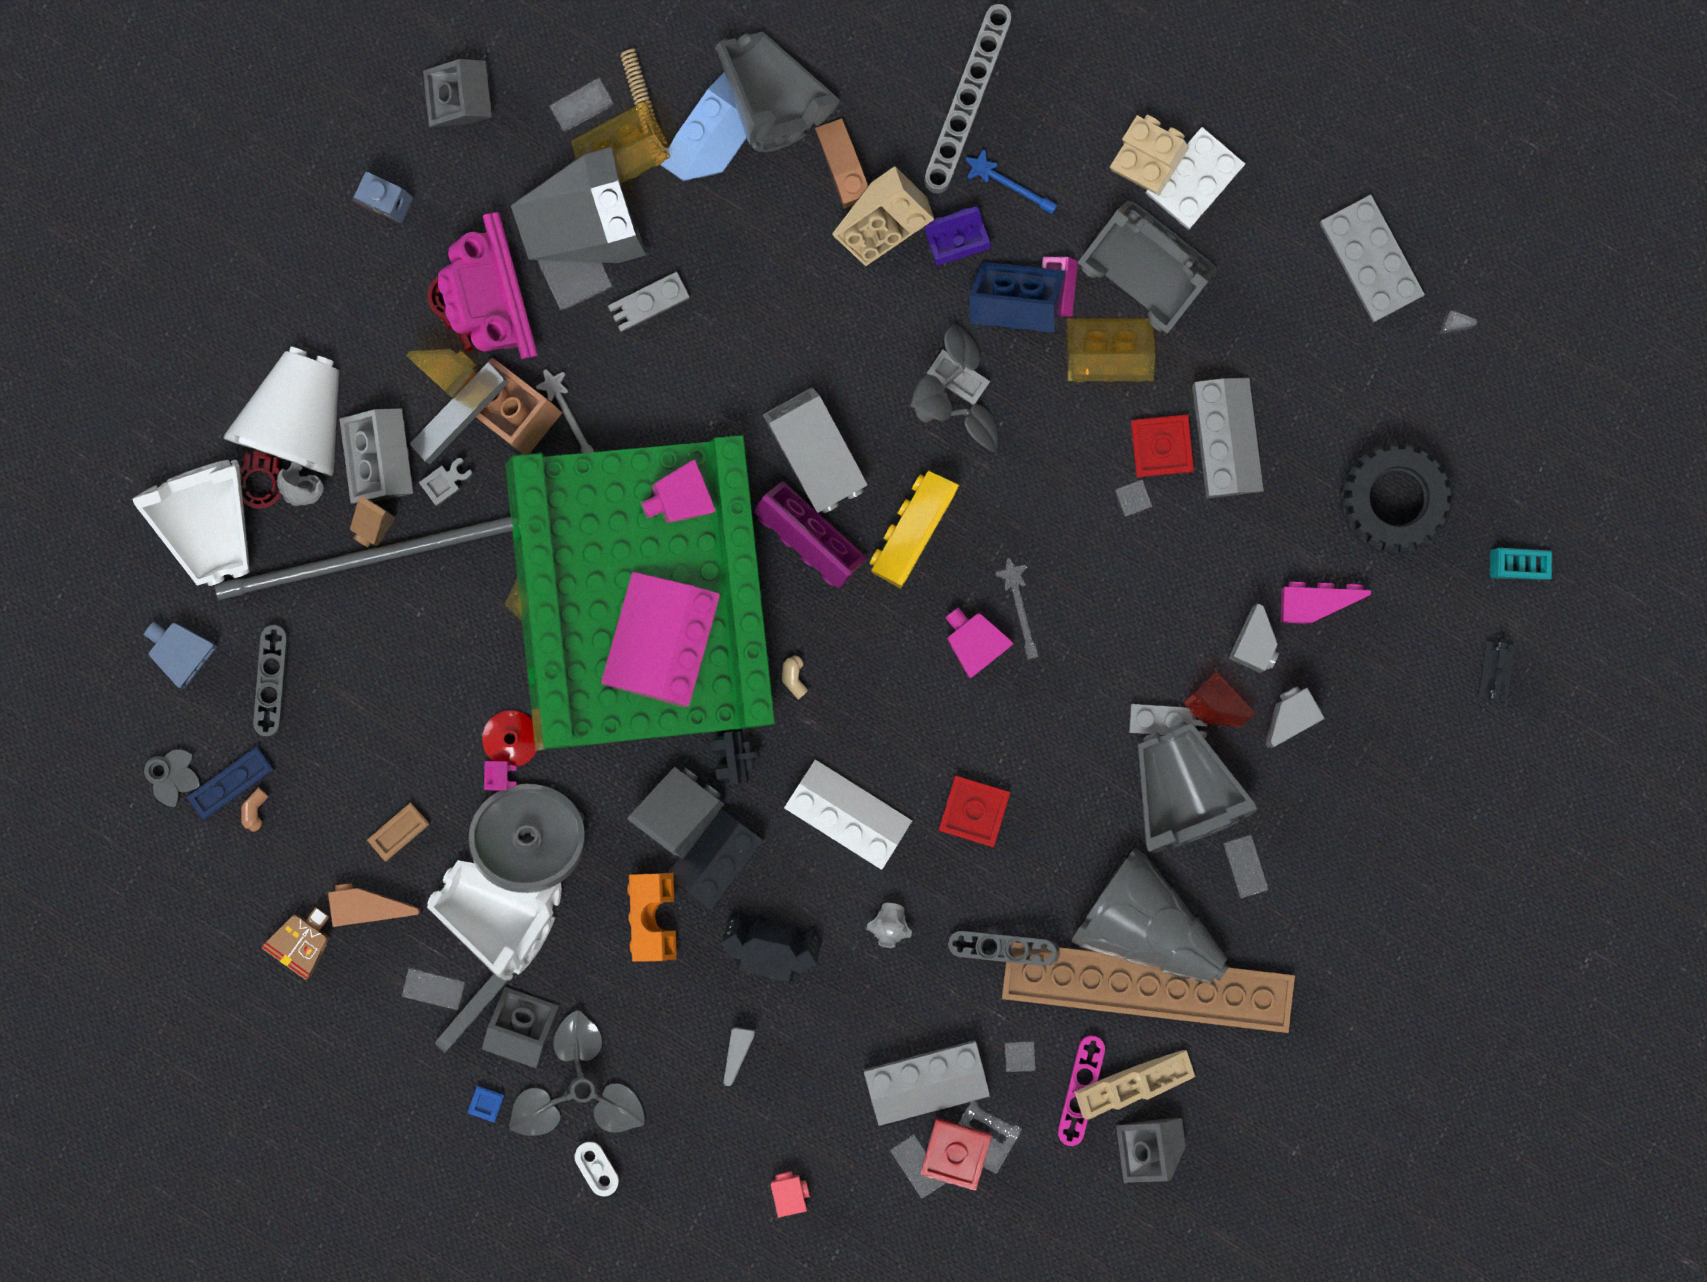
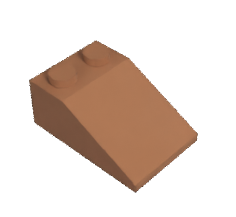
M491 357L488 362L494 365L509 383L476 418L521 454L529 455L562 412Z

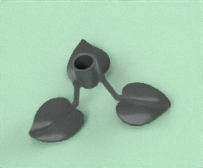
M953 324L945 333L944 343L951 359L959 363L958 369L943 384L934 375L924 376L915 389L911 407L915 408L918 418L924 423H928L933 419L945 421L950 416L965 415L964 423L969 434L986 449L995 452L998 447V431L991 413L978 404L973 405L970 411L968 409L952 411L951 403L947 398L948 395L944 393V389L964 371L965 367L973 371L977 369L980 361L978 347L973 338L964 329Z
M581 1011L572 1012L561 1022L553 1041L555 1053L560 1060H574L578 1078L571 1082L569 1086L570 1093L550 1101L548 1093L542 1089L530 1088L523 1091L514 1102L509 1128L518 1134L527 1136L546 1134L553 1130L560 1121V1113L554 1105L573 1098L578 1102H587L591 1098L600 1101L594 1107L593 1114L596 1123L605 1131L623 1132L644 1125L642 1106L631 1089L618 1083L609 1084L605 1087L603 1095L600 1096L594 1093L593 1084L584 1078L580 1059L584 1061L593 1059L601 1049L602 1038L596 1025Z

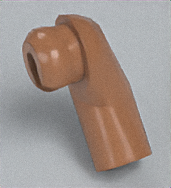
M259 787L241 806V823L244 828H248L252 832L259 830L262 826V821L258 817V808L269 797Z

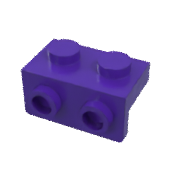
M978 207L965 208L955 214L934 218L933 221L924 226L937 266L991 249Z

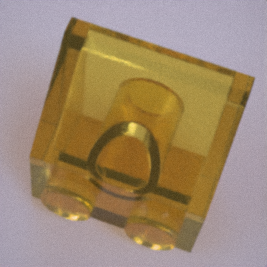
M451 349L410 351L406 355L452 398L476 375V372L473 370L476 365L462 351H459L457 354Z

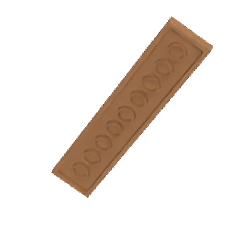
M1014 942L1011 946L1012 955L1016 958L1022 957L1025 952L1024 945ZM1045 946L1044 949H1032L1031 954L1043 955L1044 961H1046L1048 956H1052V951L1048 950L1047 946ZM1059 947V959L1052 965L1040 966L1006 962L1002 999L1275 1032H1289L1295 975L1228 968L1220 981L1214 978L1208 984L1161 973L1160 969L1127 962L1115 956L1095 951Z

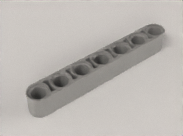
M993 5L986 12L926 171L925 185L932 193L939 194L946 191L953 178L1010 27L1011 12L1004 5ZM997 13L1002 14L1006 22L1003 25L996 26L991 22V16ZM984 40H991L995 43L996 48L992 52H985L981 49L980 44ZM973 67H982L986 71V75L981 79L972 77L970 70ZM964 93H971L975 96L976 101L968 106L960 101V97ZM960 119L964 121L966 128L962 132H955L951 129L950 123L953 120ZM944 146H951L955 149L956 154L954 157L946 159L942 157L940 150ZM935 172H940L944 174L946 181L942 185H934L930 181V176Z

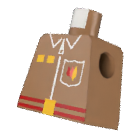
M317 907L314 908L307 919L299 914H295L262 946V949L305 980L310 979L330 940V937L321 931V928L330 916Z

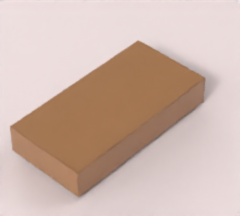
M409 803L367 841L383 860L387 862L429 826L430 823L412 803Z

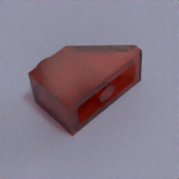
M1217 672L1203 682L1184 701L1191 713L1206 724L1241 727L1256 714Z

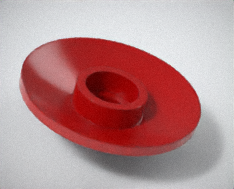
M514 710L503 711L493 716L486 724L482 743L486 754L492 761H505L507 765L519 767L529 762L536 754L533 721L528 715ZM508 733L515 735V742L513 744L505 742V736Z

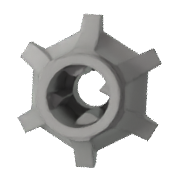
M884 903L877 917L867 924L866 930L871 931L874 937L879 939L878 944L880 946L894 948L896 942L904 938H911L912 931L906 924L903 906L894 903Z

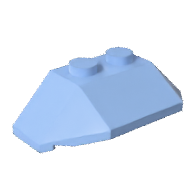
M725 73L703 95L674 137L660 164L683 181L724 172L747 139Z

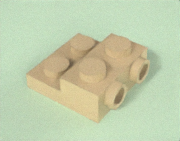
M1146 115L1144 119L1136 116L1122 139L1124 145L1111 164L1110 169L1160 196L1189 147L1183 140L1185 136L1172 127L1168 131L1160 128L1161 123L1149 115Z

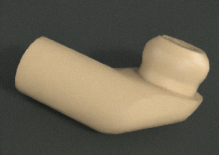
M793 655L783 663L782 682L797 699H800L809 690L798 679L799 670L803 667V661L799 656Z

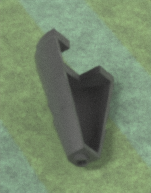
M1134 847L1071 940L1084 949L1122 958L1127 962L1160 969L1161 973L1208 984L1214 978L1220 981L1229 966L1224 964L1227 957L1200 919L1192 915L1175 889L1169 886L1146 853H1143L1137 847Z

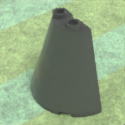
M764 32L751 35L745 34L738 41L736 39H724L715 47L747 141L756 151L771 152L795 143L806 136L804 130L810 129L813 123L818 127L840 103L839 99Z
M1186 722L1175 724L1170 727L1171 733L1160 736L1159 732L1144 737V742L1138 744L1146 845L1149 852L1163 851L1168 844H1172L1175 848L1199 840L1238 823V817L1244 815L1247 818L1257 811L1255 803L1192 723L1188 725Z

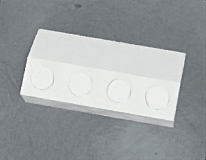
M817 760L813 762L785 806L786 810L881 870L912 822L906 816Z

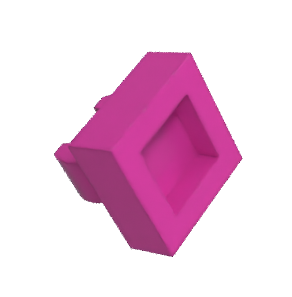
M485 761L484 790H507V787H514L516 782L507 780V772L516 771L517 767L507 765L505 761Z

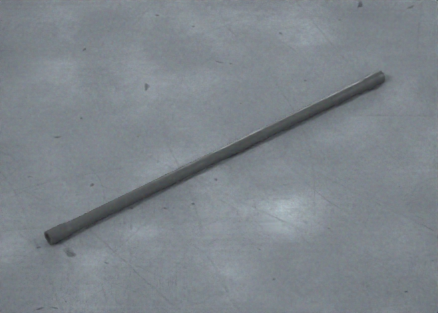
M511 517L252 577L215 584L218 600L243 595L246 592L512 531Z

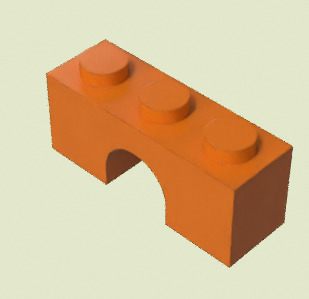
M673 873L629 875L627 889L630 896L629 923L631 925L630 951L632 953V962L677 959L676 931L661 929L655 920V912L660 904L674 902Z

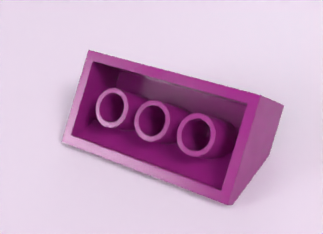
M784 481L769 491L754 510V513L758 515L759 521L764 526L772 528L780 535V540L786 546L793 547L800 554L801 559L807 565L814 566L822 574L824 581L831 586L839 589L867 559L862 552Z

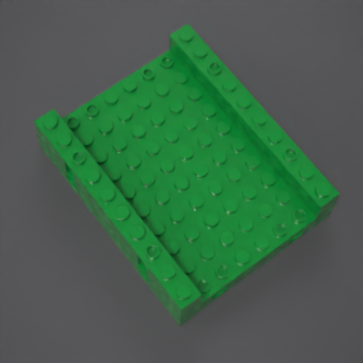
M743 436L714 438L710 442L549 457H542V454L513 456L505 463L536 751L756 728L774 724ZM695 460L715 512L707 516L666 524L662 513L647 518L642 509L641 502L655 497L651 486ZM632 572L720 594L688 707L682 708L600 684Z

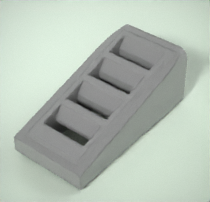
M740 1027L732 1028L723 1083L725 1086H731L754 1038L755 1030Z

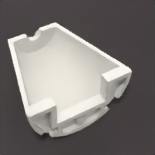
M290 347L289 352H284L225 433L224 439L332 476L335 458L339 370L332 367L334 361L320 356L313 360L306 357L307 352Z
M224 460L190 470L168 479V482L163 483L158 488L153 486L132 499L135 506L196 585L208 583V586H212L224 581V575L233 574V577L237 578L250 572L240 468L237 460L231 461L232 465L229 460Z
M458 860L454 867L449 868L445 873L443 883L446 885L441 891L433 892L430 896L427 908L495 975L503 980H510L513 977L512 973L520 974L524 971L545 942L555 920V917L552 916L553 906L560 904L561 882L539 892H511L499 888L488 881L479 872L474 863Z

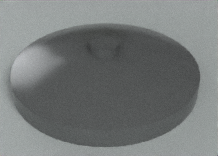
M537 784L515 785L490 796L475 813L469 830L470 852L479 872L499 888L517 893L539 892L562 882L578 865L585 846L583 821L574 804L555 789Z

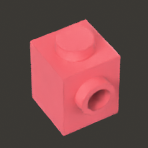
M792 1171L775 1175L776 1180L771 1181V1188L778 1218L807 1211L805 1198L810 1197L806 1180L801 1181L799 1175L793 1176Z

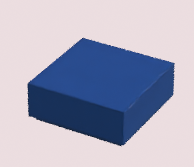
M477 1086L468 1114L495 1123L505 1095Z

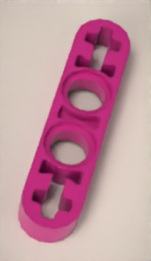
M1093 1035L1084 1037L1079 1043L1058 1126L1059 1139L1067 1146H1075L1082 1141L1088 1119L1083 1118L1081 1112L1075 1113L1070 1109V1101L1073 1097H1076L1075 1091L1098 1081L1105 1053L1104 1043L1100 1038ZM1091 1040L1096 1041V1046L1100 1048L1099 1053L1094 1052L1091 1059L1092 1062H1097L1096 1067L1087 1063L1079 1064L1080 1058L1087 1060L1088 1051L1084 1049V1045H1090ZM1087 1068L1092 1071L1093 1079L1089 1084L1082 1085L1077 1081L1076 1077L1080 1069ZM1066 1114L1075 1118H1083L1082 1123L1076 1121L1075 1130L1079 1132L1078 1137L1073 1136L1071 1141L1067 1140V1135L1063 1133V1130L1069 1129L1071 1119L1065 1120Z

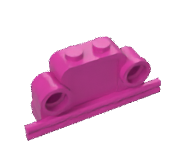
M499 212L485 214L483 219L487 232L480 234L469 232L452 243L448 251L452 263L441 269L438 274V287L444 298L446 317L455 332L460 334L471 332L472 343L481 351L518 347L521 359L538 356L500 214Z

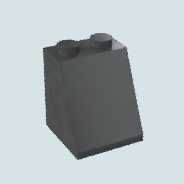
M674 767L631 813L628 820L672 854L684 859L723 807L724 803L718 799L721 794L707 784L703 788L696 783L699 777L685 767L681 771Z

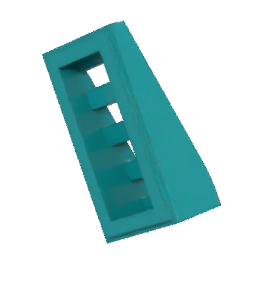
M1510 548L1492 549L1490 551V578L1551 580L1552 551ZM1513 556H1517L1516 571H1513ZM1525 557H1528V572H1525ZM1536 557H1540V573H1536Z

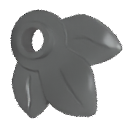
M172 750L165 757L156 756L146 763L144 768L145 777L153 784L154 796L163 804L175 807L178 802L179 792H189L200 786L197 775L188 768L193 756L191 753L184 750ZM158 765L164 768V773L161 776H157L154 772L155 767Z

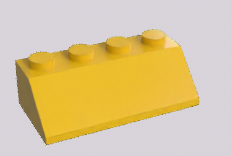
M930 471L927 472L925 477L920 474L912 487L916 491L911 501L905 499L898 512L902 516L898 525L891 524L883 538L888 541L883 551L877 549L869 563L874 566L871 572L901 589L956 494L959 485Z

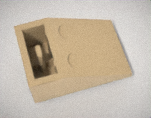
M893 167L869 185L835 229L833 236L859 261L867 266L933 221L934 217L927 197L899 169Z

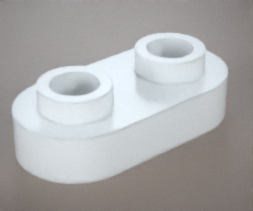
M591 1141L581 1144L576 1150L575 1161L590 1188L599 1196L611 1195L619 1184V1177L599 1144ZM586 1151H593L595 1153L593 1161L585 1159ZM601 1176H608L610 1184L607 1186L601 1185L599 1182Z

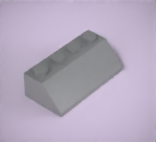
M1227 378L1195 382L1192 385L1206 499L1263 492L1249 378Z
M975 1040L864 1070L879 1126L990 1096Z

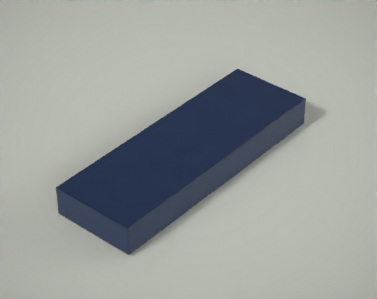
M256 746L187 796V798L201 818L206 820L275 769L259 747Z

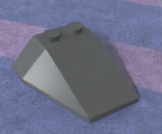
M612 146L582 155L511 204L528 260L621 263L646 255L639 229L634 227L619 180L621 173Z

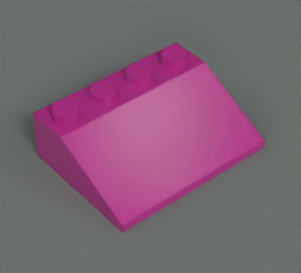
M632 572L600 684L682 708L688 707L720 594Z

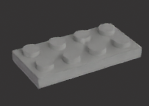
M1372 195L1319 222L1373 323L1425 295Z

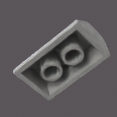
M374 409L341 418L340 426L351 504L357 503L361 496L368 501H376L413 494L402 409Z

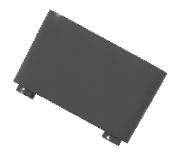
M1126 201L1116 211L1078 261L1086 275L1091 278H1096V276L1100 278L1108 277L1149 310L1148 316L1151 326L1158 331H1165L1167 334L1217 272L1216 267L1207 258L1132 201Z

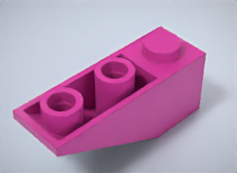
M1289 582V587H1283L1281 592L1280 623L1310 624L1371 595V590H1364V585L1346 584V589H1335V584L1318 583V588H1306L1305 582Z

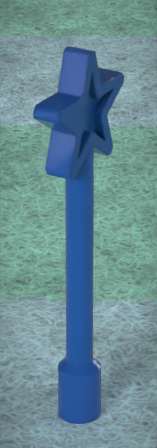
M982 150L978 159L966 158V162L972 167L968 174L969 180L980 176L985 183H988V176L1036 202L1043 210L1050 214L1054 213L1058 204L1046 197H1039L992 170L997 168V164L986 161L985 150Z

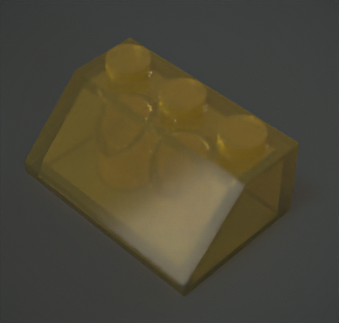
M646 101L571 141L576 159L586 153L612 146L621 173L619 177L620 183L636 178L640 173L653 166L662 164L671 157L667 142Z
M1067 319V380L1078 382L1154 381L1155 345L1153 327L1149 323L1150 319Z

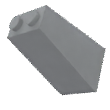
M813 387L763 414L764 419L817 513L823 511V513L829 512L838 506V501L845 497L852 499L863 492L862 488L867 486V483L821 397Z

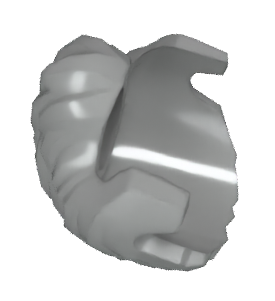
M291 462L287 470L282 469L278 473L277 486L287 503H291L294 506L314 504L324 490L321 479L314 475L300 477L299 471L302 469V466Z

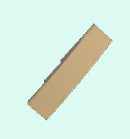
M1182 1050L1099 1080L1075 1091V1095L1083 1118L1089 1120L1112 1108L1119 1110L1141 1098L1148 1100L1194 1078L1195 1074L1187 1050Z

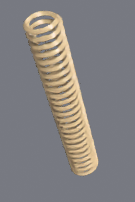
M633 48L623 52L620 57H622L621 61L624 62L625 74L628 75L629 87L632 88L630 91L633 92L632 96L634 97V104L637 105L638 117L641 118L642 130L645 131L643 135H645L647 140V148H649L651 153L650 156L657 158L664 156L666 152L654 155L665 150V148H660L664 144L652 146L661 143L663 140L659 139L650 142L661 138V135L650 137L659 134L660 131H654L659 127L655 126L657 122H653L656 118H650L655 115L651 113L653 109H649L652 105H647L651 101H644L650 97L645 96L648 95V92H643L647 90L644 87L646 84L642 83L645 79H639L643 77L640 74L642 71L638 70L641 66H636L640 62H633L638 60L637 57H634L637 53L623 56L629 52H635L636 49Z

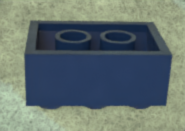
M982 262L969 295L971 323L984 326L1055 332L1061 316L1066 270Z

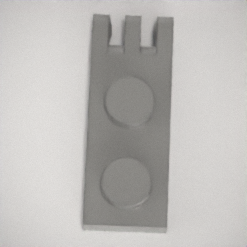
M675 272L610 304L608 308L610 312L622 308L623 311L614 315L613 318L615 322L627 318V322L618 326L620 332H623L690 299L678 273Z
M1131 704L1129 733L1153 734L1159 732L1160 735H1167L1171 733V726L1181 722H1186L1187 725L1192 723L1195 728L1196 726L1207 727L1208 721L1196 720V715L1206 716L1208 715V709ZM1198 731L1203 738H1207V732Z

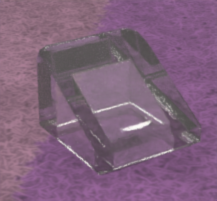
M1450 311L1445 316L1439 334L1472 329L1477 321L1458 312Z

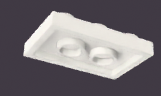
M1203 127L1187 144L1189 147L1188 151L1160 196L1148 190L1146 191L1149 197L1188 230L1245 165L1244 162Z

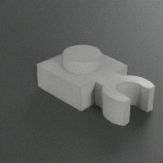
M462 458L456 459L451 465V470L448 472L441 466L419 482L436 506L460 490L456 485L458 480L464 481L472 476L471 470L465 474L458 473V466L464 462Z

